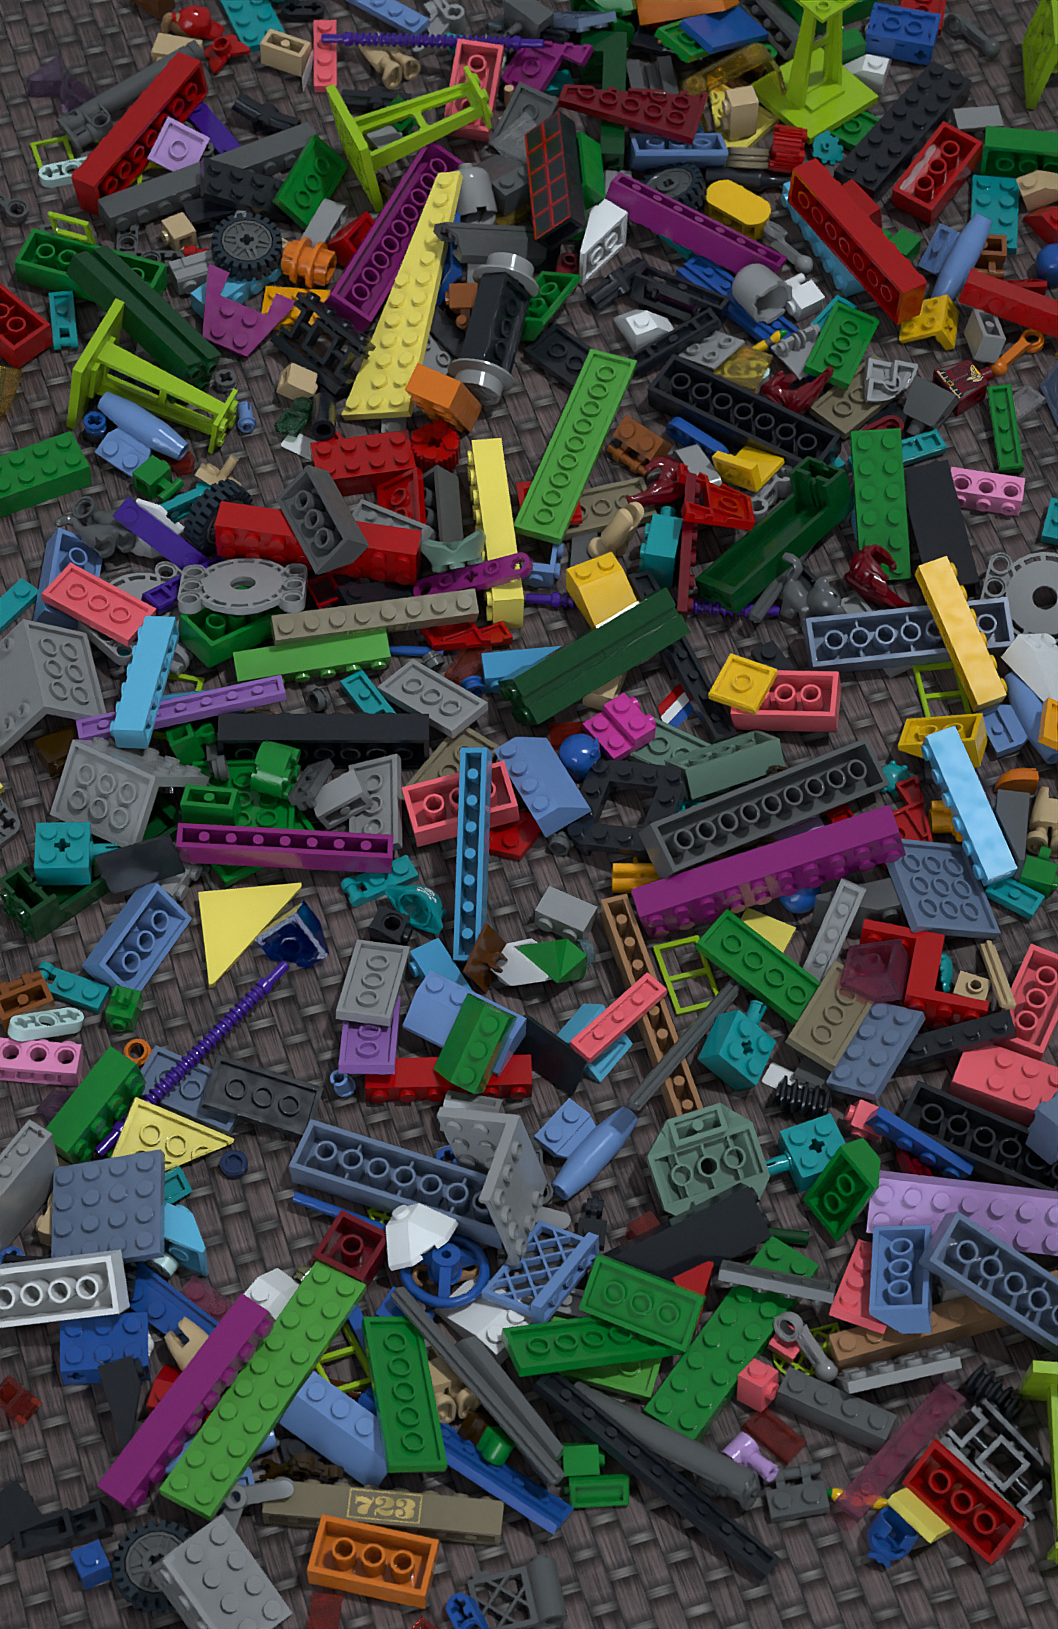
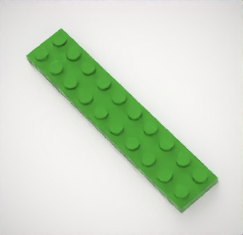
M590 349L515 520V533L557 545L562 544L636 370V360Z
M319 1261L315 1262L277 1317L270 1335L259 1343L252 1359L246 1362L234 1383L228 1388L160 1487V1495L212 1521L367 1291L366 1284Z

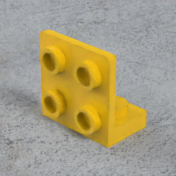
M948 294L923 300L920 315L901 323L899 341L902 344L935 336L936 340L942 344L945 350L955 348L959 311Z
M748 446L743 447L736 456L717 451L712 456L714 468L722 481L754 492H758L785 463L782 457Z

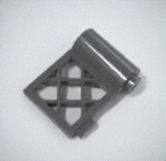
M548 1555L534 1556L526 1566L491 1574L490 1570L472 1574L473 1579L467 1580L470 1596L476 1600L478 1606L480 1604L485 1607L482 1611L484 1618L489 1610L502 1617L498 1626L492 1629H528L536 1626H554L568 1619L556 1561L553 1558H548ZM522 1576L523 1587L517 1596L504 1589L509 1579ZM489 1585L496 1589L488 1603L477 1597L476 1587ZM500 1593L514 1600L506 1613L493 1607ZM524 1594H526L527 1602L522 1599ZM518 1603L529 1609L531 1619L518 1622L510 1616Z

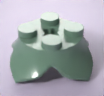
M477 529L474 533L460 541L444 543L427 539L422 543L421 551L430 561L433 572L447 570V565H449L450 569L465 567L466 561H468V565L483 562L482 551L486 535L482 530Z

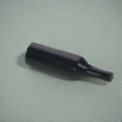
M706 166L705 185L708 189L714 182L731 180L750 192H760L766 187L783 186L784 183L791 181V177L771 176L762 169Z
M320 383L319 393L312 400L311 432L315 439L328 441L336 433V401L329 393V390Z

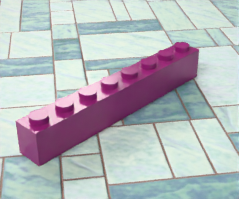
M621 172L610 183L605 199L628 212L627 217L632 222L646 226L652 232L671 239L677 245L685 246L696 255L704 256L712 260L716 265L733 271L736 275L745 266L760 263L768 267L777 276H780L787 259L786 256Z
M178 823L176 849L180 851L179 857L185 863L391 874L394 835Z
M241 1293L99 1481L97 1486L104 1494L131 1513L135 1508L140 1507L147 1498V1492L154 1483L162 1479L167 1465L172 1459L180 1455L185 1441L191 1434L198 1431L203 1417L209 1410L216 1407L221 1393L227 1386L234 1383L239 1369L245 1362L252 1359L257 1345L272 1332L276 1320L267 1309Z

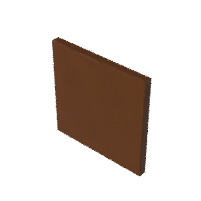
M486 923L463 970V973L483 993H487L495 976L491 968L497 973H502L503 970L496 963L499 960L508 961L506 956L501 953L506 943Z

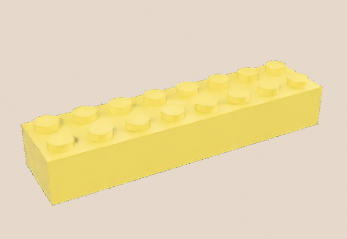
M502 439L472 440V450L467 451L468 481L472 485L470 486V498L474 504L472 505L473 520H476L475 531L480 529L486 535L482 551L483 562L515 554L517 553ZM516 564L517 566L514 570H519V564ZM521 578L520 580H512L510 583L483 590L484 601L487 602V621H492V624L503 621L508 630L523 628L524 595Z

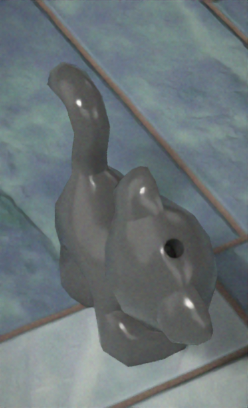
M116 509L94 512L93 518L97 524L83 526L78 518L69 515L60 516L54 521L56 527L72 526L74 531L80 535L82 542L92 550H95L102 558L112 555L115 548L122 553L130 552L136 544V535L112 517L117 511Z
M785 552L782 555V560L792 564L793 570L789 573L788 581L783 587L781 615L790 619H794L799 615L800 627L802 628L806 618L847 614L841 606L839 593L834 587L829 585L825 577L818 578L815 581L814 587L808 592L802 582L798 580L799 575L803 571L801 560L791 553Z

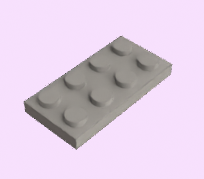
M414 659L377 687L385 699L410 714L414 712L429 714V725L451 738L456 737L488 711V702Z
M393 754L349 765V771L354 769L365 782L374 804L349 818V832L394 835L393 850L402 848L401 758L398 754Z
M357 939L337 1005L336 1019L390 1026L408 964L410 946Z
M935 1348L925 1351L926 1356L915 1357L914 1354L898 1357V1362L887 1364V1361L870 1363V1368L865 1370H859V1367L843 1369V1375L836 1376L835 1382L838 1389L851 1394L960 1369L962 1365L959 1356L951 1354L950 1351H943L942 1348Z

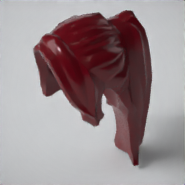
M828 366L819 377L801 386L798 390L788 389L789 385L797 380L796 375L788 374L785 376L784 372L780 370L759 388V395L803 415L818 398L823 387L833 375L834 368Z
M669 456L653 458L645 466V471L650 472L659 467L662 469L660 476L646 486L647 490L634 496H625L628 504L639 502L643 508L661 507L674 504L684 497L685 484L677 482L676 470L679 462Z
M877 544L867 545L853 555L848 564L850 570L844 574V579L862 598L891 609L913 606V603L905 602L897 596L885 582L889 579V576L882 570L880 565L886 564L892 571L897 569L896 562L886 549Z

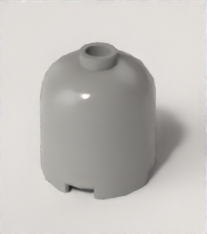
M472 163L458 165V170L455 171H460L463 176L456 213L460 214V220L461 216L475 213L477 209L481 210V212H497L488 172L480 167H472Z
M760 263L745 266L737 273L732 283L734 298L758 323L764 321L768 324L777 320L784 314L785 309L783 307L787 300L791 301L792 299L790 286L768 267Z

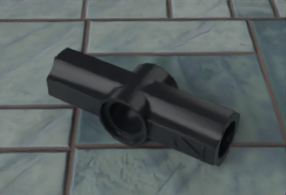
M372 86L368 91L342 89L341 97L347 109L366 110L367 113L385 108L398 94L405 101L411 100L412 94L387 92L382 86Z

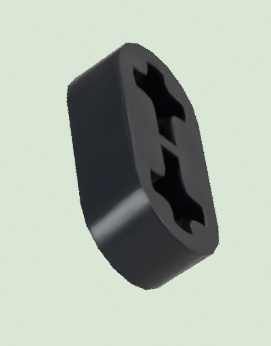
M288 0L282 4V18L290 23H314V20H323L325 16L324 4L318 0Z

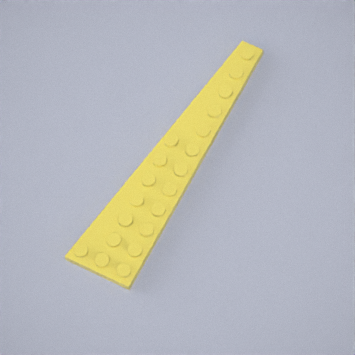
M460 171L437 174L371 339V343L376 348L374 351L368 352L370 355L368 359H363L341 414L345 421L412 417L415 402L410 400L411 396L405 391V388L417 363L423 365L449 242L441 241L433 233L435 224L454 222L463 180Z

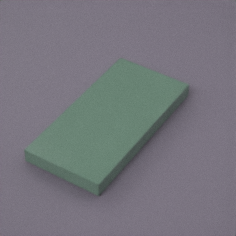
M653 717L656 721L655 739L625 758L633 762L665 765L664 760L711 744ZM713 792L707 794V797L713 799L721 793Z

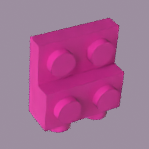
M622 693L604 704L602 712L582 723V730L594 740L595 738L599 739L600 750L609 760H621L655 739L656 721L649 713L646 715L642 713L640 704L634 696L629 698L625 693Z

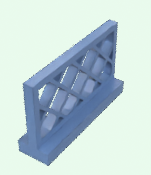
M539 1220L534 1230L529 1233L526 1252L537 1250L539 1256L527 1259L521 1256L518 1266L507 1265L505 1262L481 1291L482 1298L531 1317L532 1324L548 1322L592 1266L590 1260L596 1258L599 1254L598 1235L588 1232L585 1237ZM541 1232L553 1236L552 1239L538 1241L537 1237ZM573 1243L577 1246L574 1249L563 1251L561 1245ZM554 1246L558 1249V1252L545 1255L542 1251L544 1248ZM562 1260L563 1264L561 1266L549 1269L548 1262ZM538 1264L543 1265L544 1270L529 1273L527 1268ZM523 1268L524 1274L509 1277L508 1273L510 1270ZM547 1278L549 1281L545 1285L536 1287L533 1284V1280ZM528 1282L530 1287L515 1291L513 1285ZM508 1286L510 1291L503 1294L493 1292L496 1288ZM529 1296L534 1298L530 1305L518 1301L519 1298Z

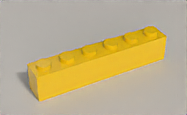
M944 556L919 565L915 572L916 579L973 712L1003 702L1008 691L1004 679L998 676L996 671L997 662L993 655H989L986 648L987 639L982 631L979 632L976 625V613L967 604V593L964 586H960L956 577L958 574L954 563H950L948 557Z

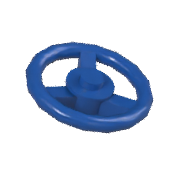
M453 1233L448 1242L437 1249L434 1246L428 1252L421 1254L423 1260L419 1263L428 1266L429 1278L439 1285L438 1297L424 1292L415 1284L411 1276V1266L400 1269V1278L406 1290L420 1303L437 1309H455L470 1304L481 1295V1291L490 1279V1263L481 1247L471 1239ZM478 1264L479 1277L475 1286L467 1293L450 1297V1285L460 1280L462 1268Z

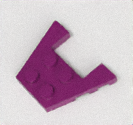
M545 41L544 49L522 48L520 51H517L501 78L507 85H512L514 91L520 81L544 92L564 59L584 67L594 48L589 44L579 46L567 42L556 44L552 41Z
M209 264L202 336L209 343L247 359L267 338V335L294 309L293 303L295 301L276 293L267 315L221 296L230 273Z

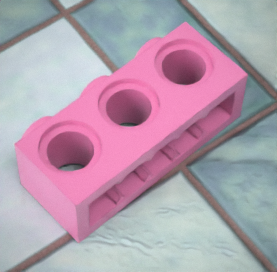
M951 467V474L960 508L1019 516L1025 478Z
M11 1037L0 1038V1080L79 1086L84 1060L81 1044H76L72 1041L59 1043L49 1042L45 1039L17 1041ZM12 1055L17 1056L14 1059H7L9 1056ZM37 1058H45L40 1062L34 1061ZM65 1060L72 1061L68 1064H62V1062Z

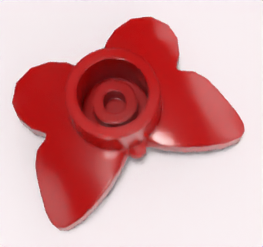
M228 34L216 38L212 45L206 48L204 55L209 60L213 74L216 75L231 56L246 55L251 53V50L243 42L238 41L235 35Z

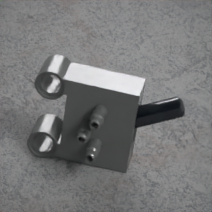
M490 0L496 7H504V10L491 21L505 24V28L502 30L504 32L502 36L505 39L507 36L511 38L513 36H521L522 39H544V41H552L558 44L569 42L570 34L568 32L553 29L554 12L537 0ZM512 48L510 50L505 49L507 54L517 52Z

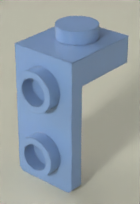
M553 543L550 564L533 563V570H531V574L528 573V576L524 577L523 585L553 588L554 579H559L561 563H557L558 558H563L564 543L561 545Z

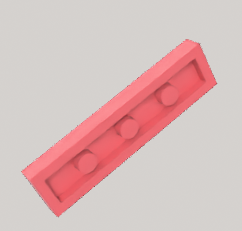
M314 20V93L327 92L325 87L335 84L337 88V43H322L321 41L322 34H337L336 20Z
M647 972L570 1041V1047L590 1064L667 995V988Z

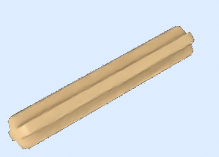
M987 940L985 944H980L979 950L999 1006L1003 1011L1015 1009L1016 1002L996 947L992 944V941Z

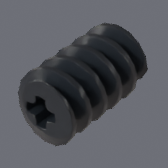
M785 1075L777 1086L772 1108L777 1102H779L781 1111H784L790 1105L791 1114H795L801 1108V1116L805 1118L809 1111H811L813 1120L818 1118L820 1114L822 1116L829 1114L833 1097H831L830 1088H827L823 1094H820V1085H816L812 1091H809V1082L807 1081L801 1088H799L798 1079L796 1078L789 1085L788 1076Z
M983 1363L969 1376L964 1384V1387H966L965 1394L967 1396L975 1394V1403L983 1397L987 1401H992L1000 1409V1414L1008 1422L1013 1423L1025 1410L1028 1403L1020 1405L1023 1397L1022 1394L1011 1397L1014 1389L1013 1386L1005 1390L1002 1389L1005 1382L1004 1378L994 1382L993 1379L996 1371L993 1370L985 1374L984 1372L988 1364Z

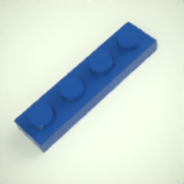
M882 1106L869 1114L865 1124L872 1127L875 1133L886 1136L894 1141L900 1149L911 1152L919 1157L923 1164L933 1166L948 1179L964 1180L971 1174L974 1165Z

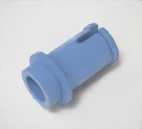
M247 401L240 402L237 408L239 416L237 426L243 433L254 431L257 425L256 419L253 417L252 404L249 402L247 405Z
M337 1069L330 1075V1081L334 1085V1090L338 1096L348 1097L354 1093L356 1089L355 1081L347 1073H339V1069Z

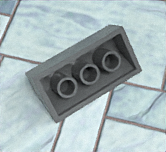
M307 465L276 498L315 574L320 575L353 563L369 546L329 471Z
M436 465L423 474L426 525L434 530L429 539L444 543L463 540L458 476ZM422 554L420 569H432L430 561Z

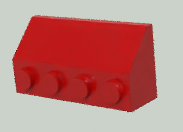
M937 1439L932 1441L901 1483L990 1564H993L1007 1554L1020 1537L1026 1519Z

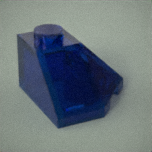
M304 900L284 912L254 938L270 960L297 963L299 967L308 968L329 955L321 923Z

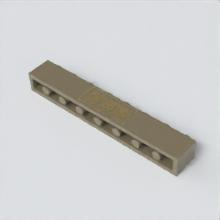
M475 589L273 615L271 616L270 626L273 645L275 646L386 629L387 633L475 622L479 615Z
M276 1477L274 1479H267V1481L278 1480L287 1477ZM309 1479L304 1482L293 1481L295 1490L291 1496L263 1503L262 1516L264 1524L318 1529L321 1516L324 1514L437 1540L501 1545L504 1502L492 1496H484L478 1499L469 1498L468 1495L461 1493L446 1496L439 1495L435 1491L414 1493L405 1488L381 1490L374 1485H365L363 1488L351 1487L343 1482L328 1485Z

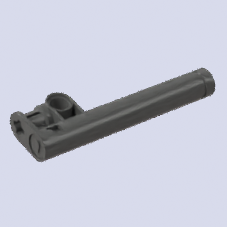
M192 40L186 46L178 48L57 118L56 122L62 134L67 136L69 143L78 154L82 152V148L86 145L101 141L114 127L110 115L136 101L141 93L153 82L155 76L165 68L168 61L178 52L198 59L201 62L205 61V55L199 44Z
M580 1381L574 1384L577 1389L655 1454L692 1472L697 1487L704 1493L715 1498L719 1497V1495L724 1498L730 1497L740 1502L741 1508L746 1511L753 1506L760 1491V1483L756 1471L602 1392L590 1388Z

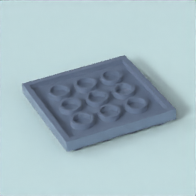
M902 839L906 856L901 857L896 862L885 863L911 931L913 933L928 931L948 936L996 939L1001 934L982 884L974 875L972 868L974 864L971 856L965 854L963 846Z
M159 1149L57 1167L53 1173L51 1258L121 1250L123 1264L164 1257V1152Z

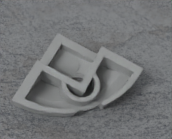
M868 358L865 364L864 377L865 402L879 403L894 399L897 394L905 391L910 386L916 375L918 364L894 360L891 363Z

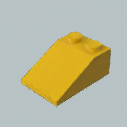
M612 552L566 569V589L591 628L637 602L626 574Z
M983 713L906 719L898 743V749L924 758L921 746L926 735L956 726L973 767H980L988 741Z

